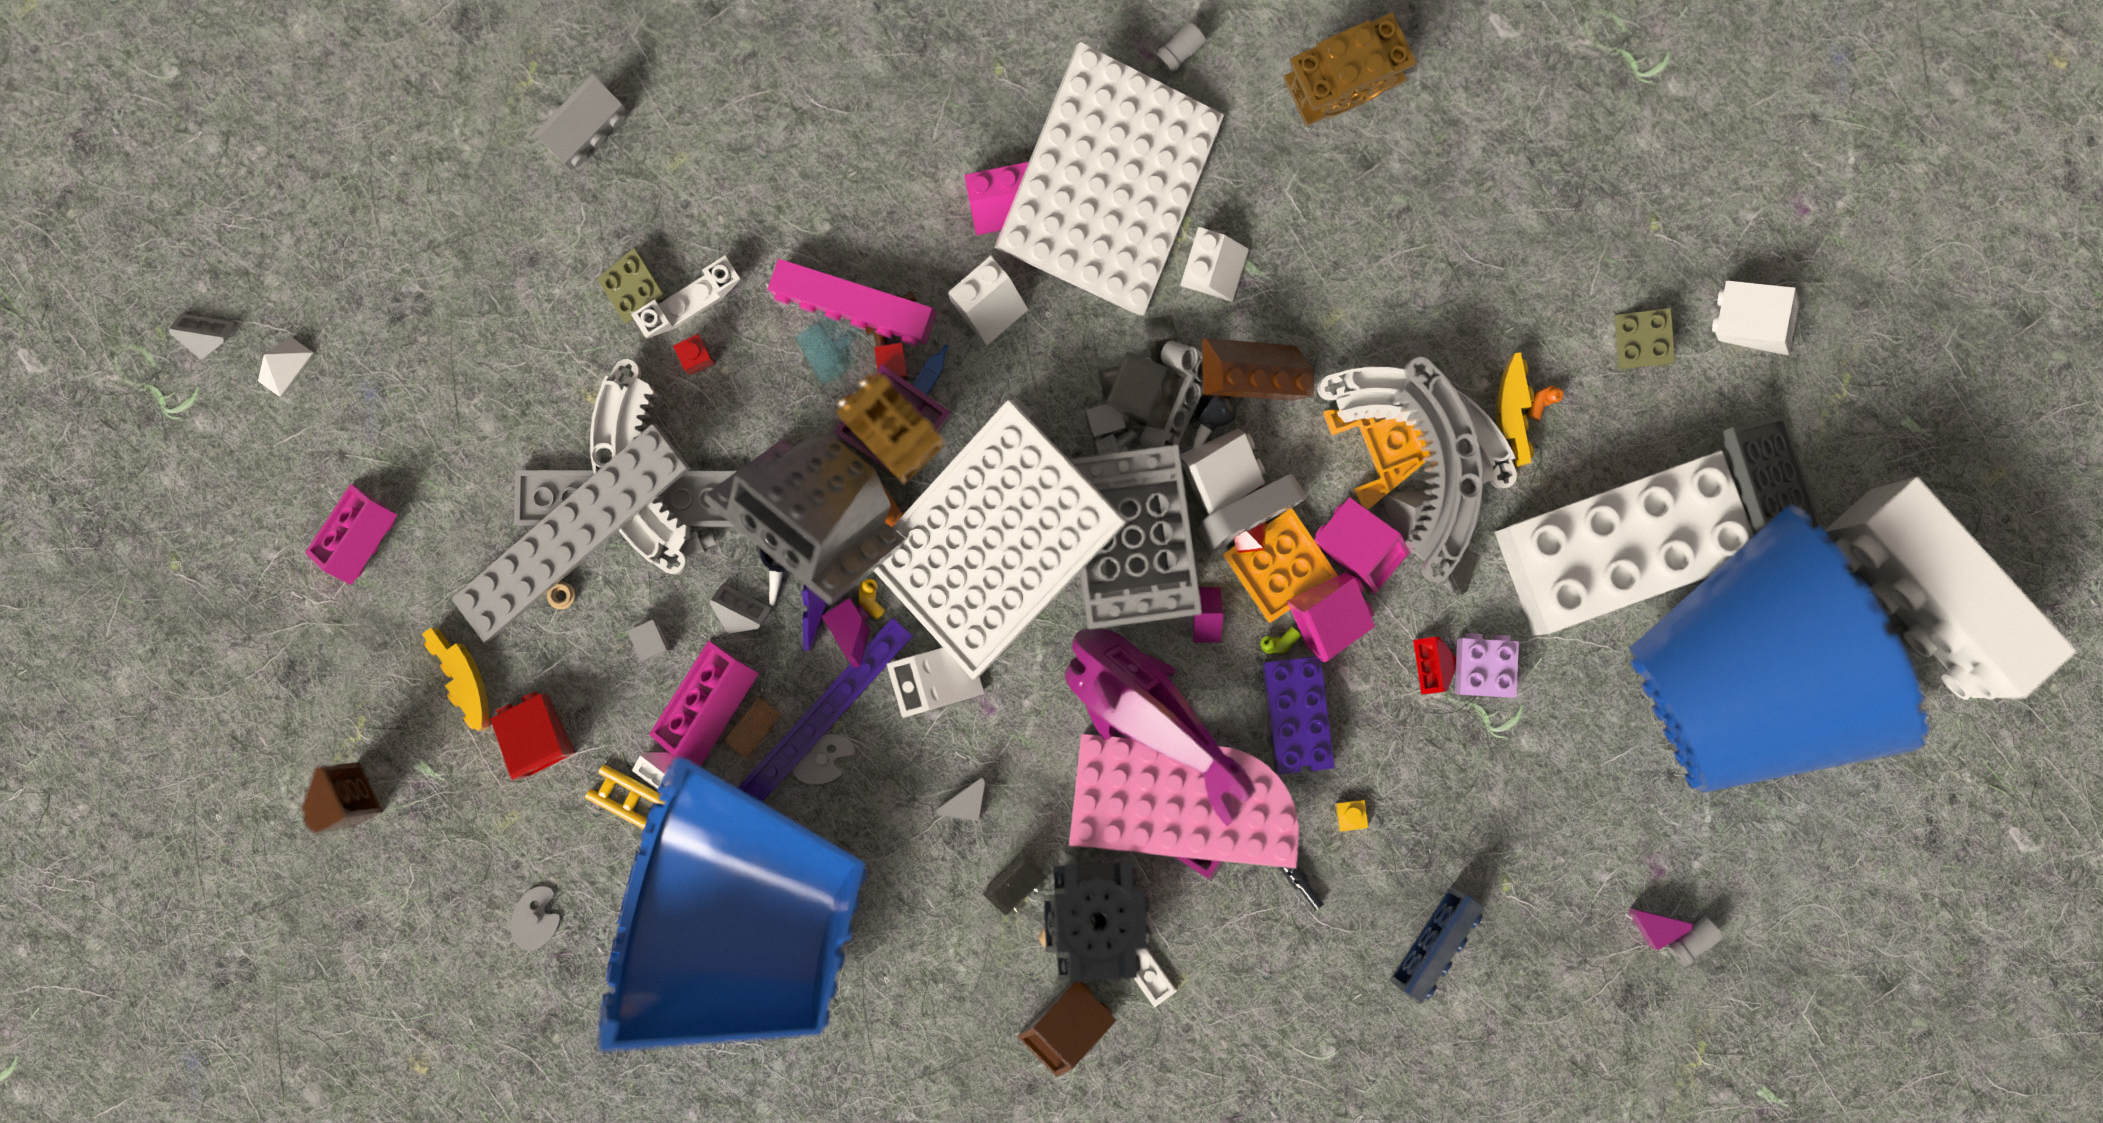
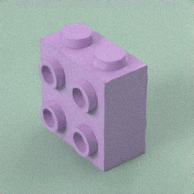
M1466 633L1465 638L1457 639L1455 694L1516 698L1519 641H1510L1511 636L1493 635V640L1483 639V634Z

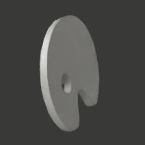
M826 734L792 771L798 780L808 784L818 785L833 781L842 775L841 769L834 763L835 759L854 755V745L844 736ZM835 745L836 751L829 753L827 747Z
M538 886L529 890L522 896L514 908L511 919V934L519 948L526 951L539 949L549 942L556 933L561 916L558 913L548 914L545 911L547 904L555 895L552 888ZM536 900L538 901L539 906L537 909L533 910L531 908V903Z

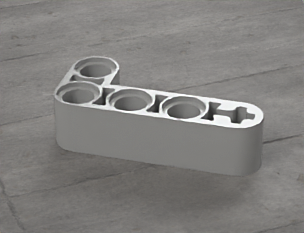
M1168 341L1164 345L1161 359L1166 366L1172 369V372L1142 433L1141 445L1144 449L1179 444L1203 394L1202 352L1195 347L1175 341Z
M1293 473L1214 512L1198 526L1196 531L1209 553L1212 554L1228 545L1235 537L1300 504L1307 496Z

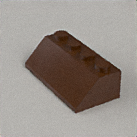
M1213 338L1202 339L1204 395L1290 401L1314 397V369L1297 346Z
M360 762L323 765L315 768L301 807L304 813V824L313 834L351 828L383 813Z

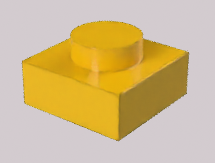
M1365 800L1336 803L1339 831L1368 828Z

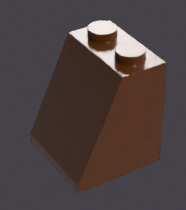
M1083 982L1068 984L1017 1035L1056 1077L1073 1070L1117 1021L1112 1016L1111 1009L1106 1004L1099 1003L1093 997L1090 987Z

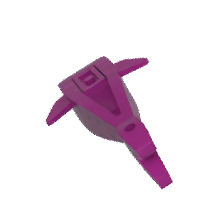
M1086 628L1078 631L1072 640V649L1077 657L1072 659L1064 672L1065 680L1071 690L1086 705L1092 722L1104 740H1109L1114 735V727L1144 746L1203 772L1208 798L1216 815L1226 827L1232 824L1238 815L1230 793L1245 803L1254 795L1256 789L1246 771L1233 758L1222 752L1189 703L1167 677L1175 674V668L1148 654L1142 653L1123 636L1111 630Z

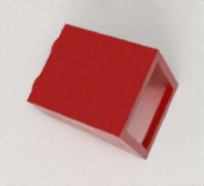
M537 691L532 692L521 698L523 703L515 707L512 704L503 706L496 710L498 715L490 718L511 780L527 778L576 754L548 694L538 695Z

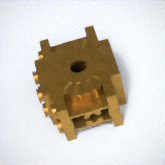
M1392 12L1372 22L1369 20L1318 42L1317 46L1291 57L1290 64L1294 71L1285 74L1283 79L1307 127L1327 117L1330 119L1379 97L1381 93L1405 83L1407 79L1403 71L1415 66L1417 62Z
M879 372L874 376L869 374L859 383L860 389L853 396L848 394L838 403L839 409L836 413L854 435L870 449L898 480L905 484L945 444L933 426L918 414L909 402H906L885 376H882Z

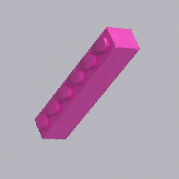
M778 259L767 288L775 296L774 300L782 304L789 305L790 301L800 304L799 308L807 312L815 313V310L825 312L824 316L835 321H840L841 318L850 320L852 326L864 330L866 326L875 328L877 334L891 338L892 334L902 337V342L917 346L918 342L927 344L937 316L932 307L782 259Z

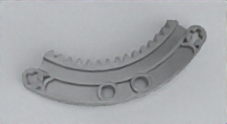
M1417 357L1411 359L1406 364L1405 375L1409 381L1400 391L1396 392L1393 404L1402 403L1400 412H1410L1407 421L1415 420L1417 422L1412 428L1413 431L1421 430L1422 432L1417 439L1426 441V444L1421 447V451H1429V455L1423 459L1426 462H1431V466L1427 467L1425 472L1431 473L1432 477L1426 479L1425 482L1432 485V488L1425 490V493L1431 496L1430 500L1423 501V504L1428 507V511H1421L1420 513L1425 520L1416 522L1420 530L1411 531L1414 540H1405V543L1411 553H1415L1424 561L1422 565L1424 577L1429 581L1441 582L1450 575L1460 561L1476 526L1483 487L1482 460L1474 425L1458 393L1443 373L1428 359ZM1422 364L1424 366L1422 372L1433 378L1427 379L1423 375L1415 376L1416 370L1413 366ZM1461 439L1468 446L1465 454L1458 450V443ZM1464 479H1467L1471 484V489L1467 494L1461 489ZM1442 559L1449 560L1448 562H1443L1439 567L1442 572L1441 575L1434 574L1432 576L1433 569L1430 567L1431 564H1439Z

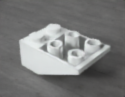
M944 648L887 664L902 718L984 694L980 677L973 680Z

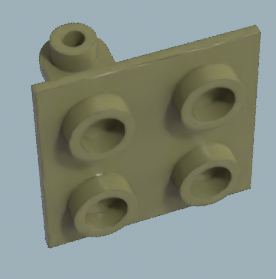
M633 248L597 278L625 325L634 319L631 314L653 300L659 304L666 299L664 297L665 291L661 290L656 282V277L651 274V269H648L643 261V256L638 253L636 248Z
M1671 308L1615 315L1619 370L1656 365L1657 367H1667L1669 364L1675 363Z

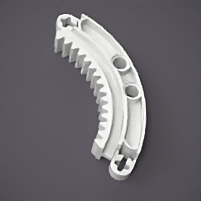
M629 359L619 361L609 377L605 376L596 399L590 434L591 461L594 474L606 465L601 462V454L604 451L611 450L613 459L641 434V429L648 428V425L642 422V419L650 418V414L645 409L653 408L654 405L649 399L658 398L659 396L652 386L640 380V367ZM632 366L631 371L634 375L632 377L627 376L624 379L623 384L628 387L624 386L622 388L614 381L617 379L621 382L624 374L621 372L622 369H628ZM658 496L625 524L619 532L650 563L655 564L667 573L673 575L680 574L687 567V558L680 549L685 541H688L691 537V528L687 525H682L681 520L674 518V513L666 511L667 505L661 503L660 500L662 498ZM664 546L669 548V550L664 552L670 557L679 556L677 559L680 562L679 567L673 566L670 569V563L663 558H660V563L655 561L662 555Z
M1393 367L1350 369L1328 375L1318 383L1317 389L1320 397L1328 401H1337L1340 410L1337 413L1344 422L1353 421L1354 419L1359 420L1364 417L1365 419L1385 417L1386 420L1396 418V422L1406 421L1408 426L1417 423L1415 420L1407 421L1410 414L1409 411L1400 412L1402 403L1393 404L1396 392L1400 391L1409 381L1405 375V369ZM1419 372L1414 373L1415 376L1423 375L1427 379L1433 378ZM1328 380H1330L1331 384L1343 381L1345 385L1335 389L1333 396L1331 392H1326L1324 388L1328 386ZM1345 387L1348 390H1350V392L1344 393ZM1455 389L1464 403L1475 428L1482 460L1483 484L1490 481L1496 488H1509L1516 482L1517 473L1511 460L1515 459L1513 451L1493 420L1475 402ZM1461 439L1458 443V450L1465 454L1468 446ZM1505 461L1504 464H1500L1503 472H1508L1509 476L1505 478L1506 483L1503 480L1497 479V475L1501 474L1499 465L1495 466V462ZM1467 479L1464 481L1465 484H1470Z

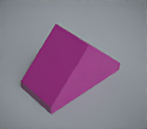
M1198 587L1202 614L1193 615V643L1221 642L1223 622L1221 588Z
M1633 908L1629 910L1631 918L1647 944L1655 950H1660L1692 930L1693 924Z

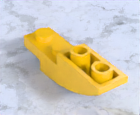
M1521 352L1515 353L1508 359L1500 380L1496 402V426L1504 435L1506 441L1510 442L1511 450L1515 456V459H1513L1515 468L1532 463L1531 458L1534 457L1532 443L1527 441L1526 436L1528 420L1525 414L1522 415L1523 410L1532 406L1531 402L1534 401L1532 387L1527 385L1528 364L1526 359H1522Z
M430 627L422 633L426 639L424 645L432 655H437L441 660L442 664H440V667L449 678L453 677V680L445 685L449 691L447 693L449 700L454 706H460L465 713L463 719L471 729L485 731L489 728L488 699L482 677L471 654L464 644L456 643L451 646L439 628Z

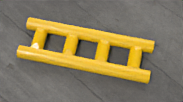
M603 764L599 774L606 778L599 792L590 789L585 798L643 829L647 818L632 810L640 796L660 804V793ZM615 783L630 790L623 805L608 798Z

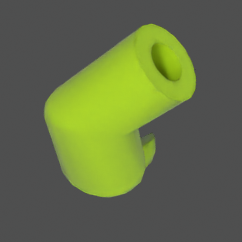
M1290 627L1282 637L1264 636L1260 641L1263 652L1267 654H1286L1302 635L1293 627Z

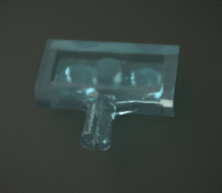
M816 324L797 335L795 339L819 382L824 386L847 372L840 361L838 351L852 344V341L847 333L832 341L826 336L821 325Z

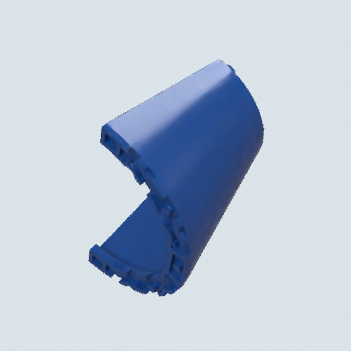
M1794 504L1780 512L1629 648L1633 656L1630 663L1638 675L1641 674L1644 679L1641 686L1648 698L1652 697L1654 700L1653 712L1659 721H1664L1666 728L1663 729V733L1670 744L1674 743L1677 749L1673 752L1681 767L1685 766L1687 773L1684 774V777L1692 790L1697 788L1699 791L1706 793L1914 752L1926 744L1922 736L1929 733V726L1926 722V719H1928L1927 712L1924 709L1918 711L1917 704L1922 702L1923 698L1912 668L1896 635L1889 637L1885 631L1887 628L1883 623L1887 622V619L1882 610L1877 606L1867 586H1863L1857 576L1852 578L1846 568L1843 567L1849 564V561L1835 543L1831 542L1820 526L1813 529L1810 524L1812 519Z
M675 757L671 765L668 766L658 787L660 804L653 802L648 813L646 824L640 837L642 839L639 850L636 851L617 920L619 925L616 938H613L605 981H608L607 985L611 986L610 992L603 993L601 998L598 1022L600 1033L597 1037L598 1049L602 1051H617L821 1035L823 1027L826 1028L829 1024L831 1011L828 1010L830 999H834L837 993L838 982L835 981L837 971L842 970L845 962V953H841L844 941L849 942L852 935L853 926L850 925L852 913L856 914L859 907L860 897L857 896L859 886H863L866 880L867 869L864 868L865 863L690 761Z

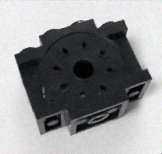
M1132 862L1053 866L1054 894L1043 895L1046 952L1057 953L1058 981L1079 982L1087 980L1137 979V972L1141 970V959L1139 955H1136V949H1147V942H1150L1151 932L1149 925H1146V914L1149 912L1148 897L1145 896L1144 891H1133V885H1136L1137 875L1135 868H1132ZM1091 914L1095 918V925L1093 929H1091V927L1089 926V918Z

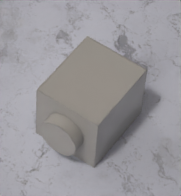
M1118 401L1086 410V417L1093 440L1124 432L1126 429L1125 423H1129L1125 407L1120 408Z
M648 617L634 622V628L627 631L640 662L650 661L672 651L658 620H649Z

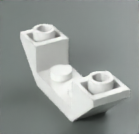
M726 256L702 270L705 274L704 276L659 304L653 300L632 313V317L644 336L650 338L676 329L722 300L741 280Z

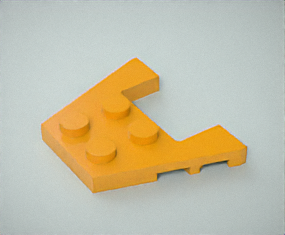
M1324 411L1323 416L1331 436L1355 427L1360 428L1379 475L1378 480L1353 489L1358 503L1365 509H1370L1426 462L1423 458L1429 455V451H1421V447L1426 443L1424 440L1417 439L1421 431H1413L1414 425L1408 426L1406 421L1396 422V418L1386 420L1385 417L1380 419L1375 417L1365 419L1364 417L1363 419L1344 422L1338 416L1337 412L1339 411Z

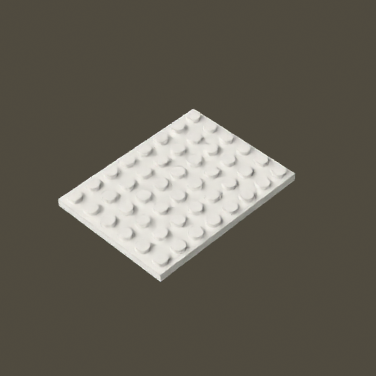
M1079 42L1073 52L994 248L1139 316H1143L1224 114Z
M1008 400L895 523L892 528L906 539L904 546L874 569V572L963 670L975 680L1112 539L1127 521L1012 400Z

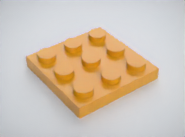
M1292 508L1266 525L1265 550L1238 553L1234 546L1222 554L1268 623H1271L1290 610L1287 600L1338 576Z

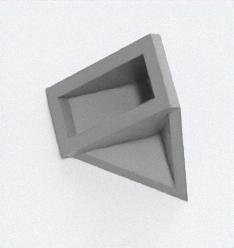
M1390 491L1382 498L1393 529L1402 535L1404 541L1414 540L1411 531L1420 530L1416 522L1425 520L1420 514L1421 511H1428V507L1423 504V501L1431 499V496L1427 495L1425 491Z

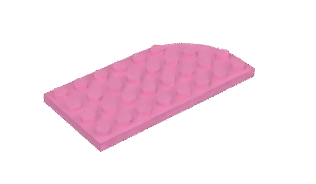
M1081 734L1069 842L1071 847L1296 868L1298 819L1292 798L1277 774L1262 761L1243 751L1219 746L1223 753L1233 758L1246 771L1256 789L1254 795L1245 803L1230 793L1238 816L1232 824L1226 827L1216 815L1209 801L1203 772L1156 752L1132 738L1111 737L1109 740H1104L1098 735Z

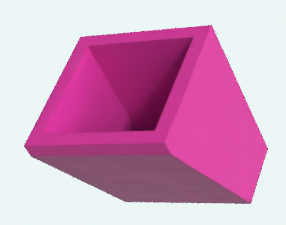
M1349 497L1345 503L1338 505L1332 519L1318 529L1314 541L1321 551L1350 575L1358 577L1362 585L1375 595L1410 552L1399 532Z
M1347 572L1287 600L1307 649L1323 662L1334 657L1375 627L1372 620L1375 614L1369 602L1364 601L1362 596L1364 587L1360 579Z

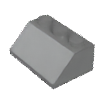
M592 74L534 134L567 168L572 170L574 167H579L585 162L587 154L594 147H599L605 141L606 134L612 128H617L623 123L628 112Z

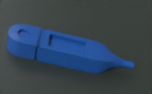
M947 344L939 353L927 360L913 383L914 387L927 396L944 369L945 353L949 348Z

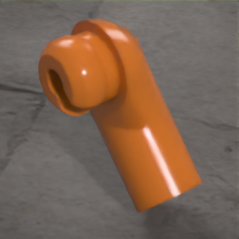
M1548 386L1535 392L1534 401L1531 402L1532 406L1529 408L1527 417L1541 420L1545 406L1560 402L1563 399V390L1556 386Z

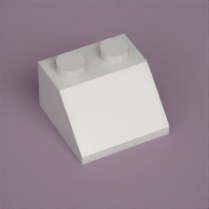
M1198 227L1180 286L1232 302L1249 249L1226 235Z

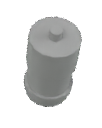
M1187 22L1173 35V38L1165 46L1158 49V52L1155 54L1158 63L1169 73L1177 70L1179 65L1206 43V39L1202 34V28Z
M1704 916L1692 926L1691 931L1671 942L1668 949L1682 966L1691 965L1697 957L1710 950L1723 939V935L1718 929L1720 925L1716 921L1714 923Z

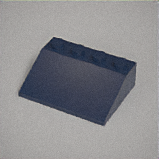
M1449 887L1389 981L1405 994L1421 1003L1424 1002L1425 998L1429 1000L1437 989L1435 983L1440 975H1446L1451 968L1452 961L1450 960L1455 952H1460L1466 945L1468 940L1466 938L1467 933L1471 927L1475 929L1482 920L1483 915L1481 912L1484 908L1467 894Z

